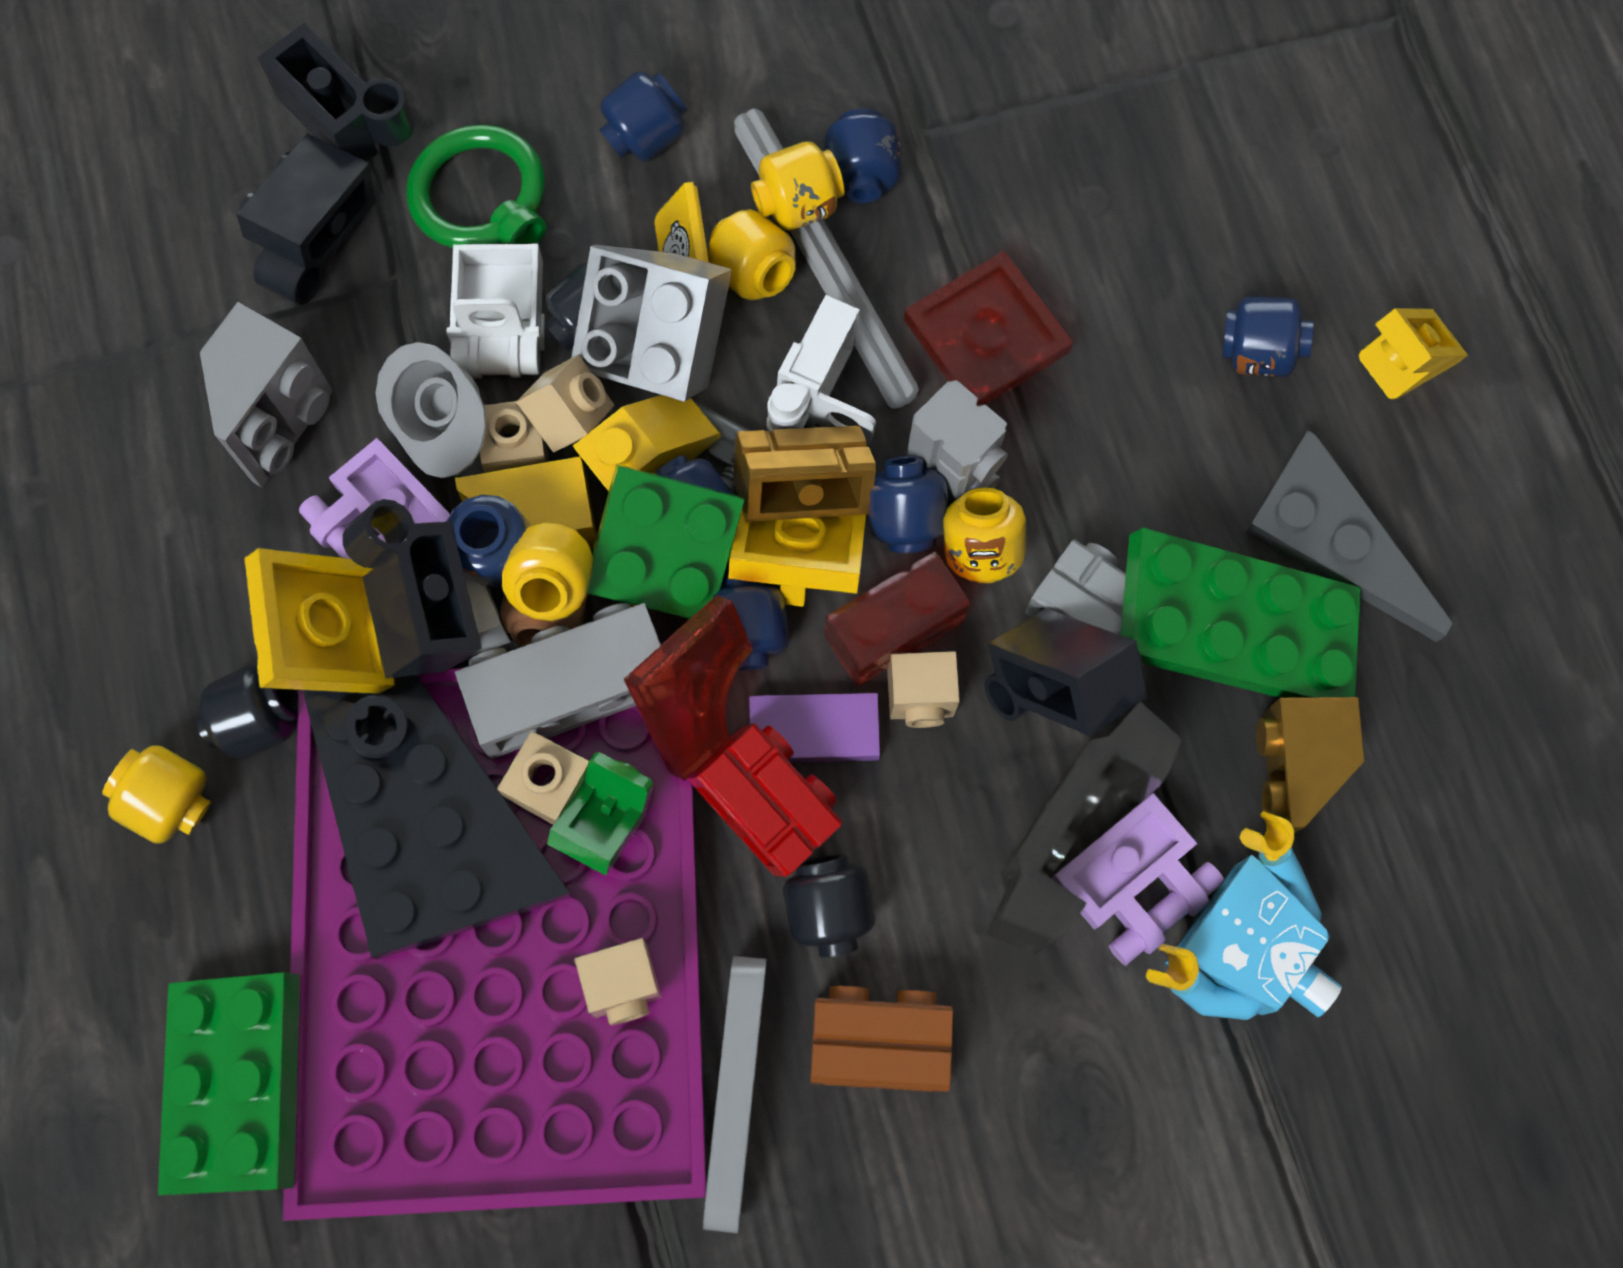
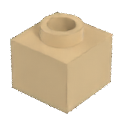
M579 354L545 372L516 401L553 452L583 438L591 432L615 405L605 392L601 381L592 374Z
M516 401L484 405L486 409L487 430L483 447L480 451V458L485 473L549 462L547 443ZM517 433L515 436L510 438H504L500 436L505 434Z
M956 652L891 654L887 670L890 720L905 719L906 726L929 728L944 724V718L953 717L959 704Z
M531 731L497 790L505 800L554 825L584 783L589 761ZM550 765L554 767L555 777L551 783L545 786H537L532 783V778L539 766Z
M643 938L575 958L589 1014L595 1018L607 1015L609 1025L625 1023L650 1014L647 1002L662 998L648 945Z

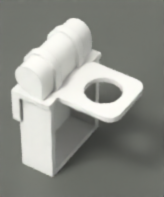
M538 244L453 245L450 327H447V335L451 343V358L458 366L467 371L472 378H482L483 375H510L511 378H521L522 375L540 374V351H544L545 315L541 314L543 260Z
M825 295L802 342L799 344L793 342L778 371L777 386L772 391L767 404V431L804 428L805 425L814 428L816 424L823 427L846 426L838 422L830 414V412H837L857 422L862 429L867 444L871 443L876 420L868 413L830 397L854 349L860 309Z

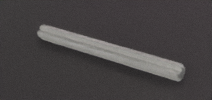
M752 108L746 113L739 114L734 120L735 134L759 175V164L762 157L781 150L783 147L763 112ZM824 219L790 230L825 294L860 309L854 345L888 406L898 409L914 401L917 398L918 385Z

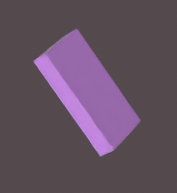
M878 693L749 696L750 724L755 723L761 730L769 725L779 732L794 751V755L788 760L790 763L879 761Z

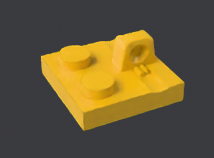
M741 511L730 554L728 579L780 585L781 593L786 599V605L802 607L805 604L806 588L857 594L866 515L746 522Z
M261 548L256 549L244 558L254 643L258 653L257 668L260 688L380 694L395 685L394 678L386 679L362 578L373 568L362 567L349 558Z

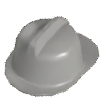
M421 342L401 346L387 357L378 374L375 393L379 413L387 427L422 471L428 475L440 478L459 475L473 464L483 447L486 435V409L481 400L479 388L472 376L458 366L439 347Z

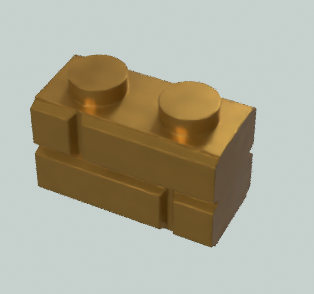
M860 426L778 429L771 432L764 430L737 431L733 476L737 496L745 499L742 512L746 522L869 515L870 492L874 487L876 463L870 448L867 447V441Z

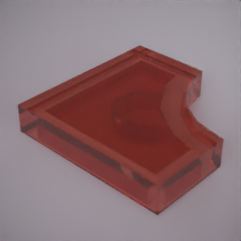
M719 595L710 600L623 679L669 773L684 781L729 739L725 720L728 692L737 670L753 651L733 601Z

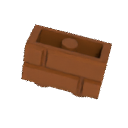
M830 986L829 998H815L810 1084L942 1093L949 1091L953 1009L952 1006L937 1005V993L900 990L896 994V1003L869 1001L870 989Z

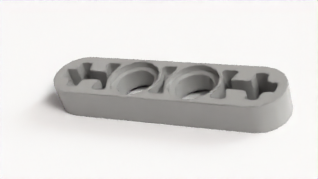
M733 956L703 1230L737 1234L739 1231L767 959Z

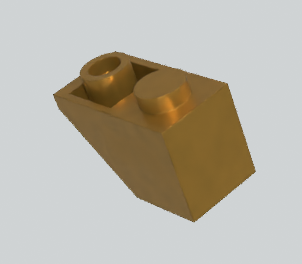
M1358 697L1279 698L1263 713V718H1259L1257 722V750L1260 756H1267L1269 780L1265 781L1262 786V812L1265 811L1287 819L1292 824L1294 833L1303 829L1364 762Z

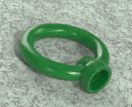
M493 125L460 127L435 139L415 160L406 184L407 205L415 224L433 241L453 249V245L539 244L545 235L546 223L537 214L545 192L544 168L534 148L515 132ZM480 148L493 149L513 159L520 170L522 178L519 196L516 201L508 200L499 205L493 212L489 223L479 226H460L444 220L436 213L430 200V188L435 174L446 161L462 152Z

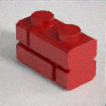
M753 723L738 729L714 754L710 755L688 776L687 780L773 876L787 877L813 853V850L823 844L841 826L842 820L832 810L837 804V799L831 790L812 774L804 779L788 761L794 755V751L784 737L769 725L761 730Z

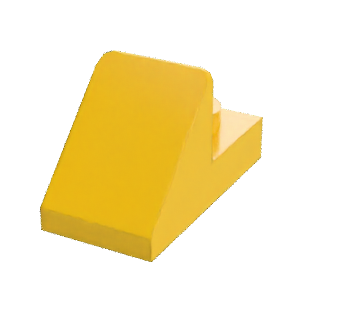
M1395 308L1375 324L1382 335L1360 352L1359 359L1386 396L1390 399H1397L1458 364L1468 354L1433 309Z

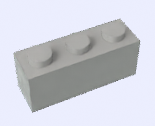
M628 603L609 606L597 612L593 617V622L569 630L568 626L548 628L533 636L531 639L532 644L510 652L503 648L482 652L469 660V667L455 671L478 742L488 757L493 759L520 749L531 731L547 739L674 692L675 687L672 674L645 603L631 607Z

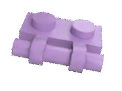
M378 438L374 439L329 477L335 488L343 495L338 501L328 507L319 496L315 495L305 500L299 508V513L311 525L310 534L324 548L332 547L341 558L349 559L351 558L346 554L342 541L345 527L375 501L388 499L402 504L411 513L415 523L446 522L450 516L449 512ZM374 528V529L380 534V535H378V537H379L381 540L385 541V539H384L383 535L380 533V531H379L378 529Z
M1154 793L1051 878L1094 930L1114 914L1123 923L1126 931L1109 944V949L1125 966L1143 951L1148 954L1154 952L1160 944L1166 941L1164 936L1166 931L1186 914L1196 916L1210 903L1208 896L1224 883L1221 873L1209 862L1204 863L1190 875L1178 861L1197 843ZM1159 877L1167 886L1169 894L1146 912L1134 897Z

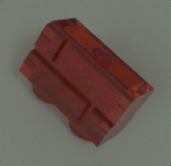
M933 552L911 566L910 572L905 570L899 572L827 615L824 636L853 682L859 687L888 669L891 654L915 653L963 624L966 617L965 613H967L970 603L939 555Z

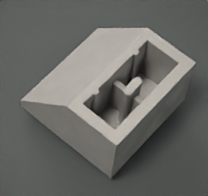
M604 245L590 246L572 358L579 354L592 374L684 402L709 386L732 269L676 253Z
M237 302L202 348L200 357L214 435L249 479L263 488L273 474L280 473L287 466L294 452V444L307 426L315 424L324 415L329 404V396L333 390L301 337Z

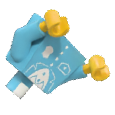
M1263 811L1261 817L1266 823L1265 835L1262 836L1260 833L1245 828L1240 834L1242 844L1259 852V860L1250 855L1234 865L1224 879V883L1216 890L1209 900L1210 903L1201 911L1176 947L1163 943L1159 945L1158 949L1164 951L1168 957L1165 961L1169 965L1167 971L1164 973L1148 969L1146 978L1153 984L1170 988L1175 995L1203 1016L1248 1020L1257 1014L1266 1015L1277 1012L1290 996L1316 1017H1320L1333 1004L1342 989L1338 982L1312 964L1327 943L1330 935L1320 923L1322 913L1305 873L1291 848L1294 841L1292 824L1285 818Z

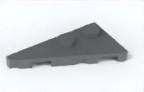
M1307 430L1246 532L1325 578L1361 587L1360 598L1437 643L1447 635L1453 622L1318 437Z

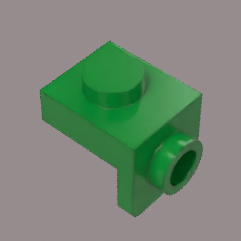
M596 752L588 762L584 783L550 829L547 845L606 876L645 818L654 786L653 781L642 775L631 764L616 761L600 752Z

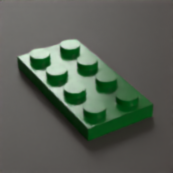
M1141 528L1129 534L1120 635L1136 640L1142 664L1279 698L1355 697L1361 587Z

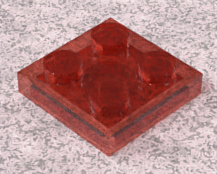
M1005 251L906 308L904 313V322L947 381H959L978 398L976 404L978 407L987 404L1069 354L1073 345V341Z

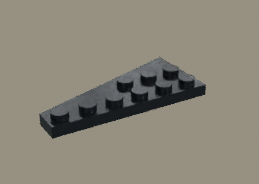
M417 675L394 678L395 685L380 694L302 690L372 958L379 960L573 897ZM372 695L385 696L397 702L404 711L407 721L405 738L400 747L389 756L378 759L363 757L355 752L347 742L344 731L346 715L352 705L360 699ZM369 710L367 721L356 723L355 729L359 737L368 734L367 744L381 745L383 744L385 733L396 731L395 722L392 717L386 721L383 720L385 711Z

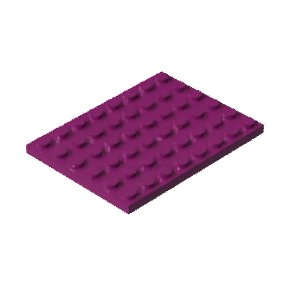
M688 658L666 659L673 678L674 692L547 738L588 761L596 752H600L616 761L629 763L654 783L644 820L606 876L547 845L549 832L553 825L505 800L573 897L379 960L372 958L304 694L302 690H299L290 973L300 974L294 1188L284 1189L283 1221L706 1197L707 1177L693 785L687 780L688 776L693 772ZM463 668L417 675L495 787L498 788L520 749L490 759L481 748L455 675V671ZM550 765L539 766L532 778V783L537 786L548 785L555 777V768ZM643 938L648 945L662 998L647 1002L650 1014L625 1023L609 1025L607 1015L595 1018L589 1014L575 958Z

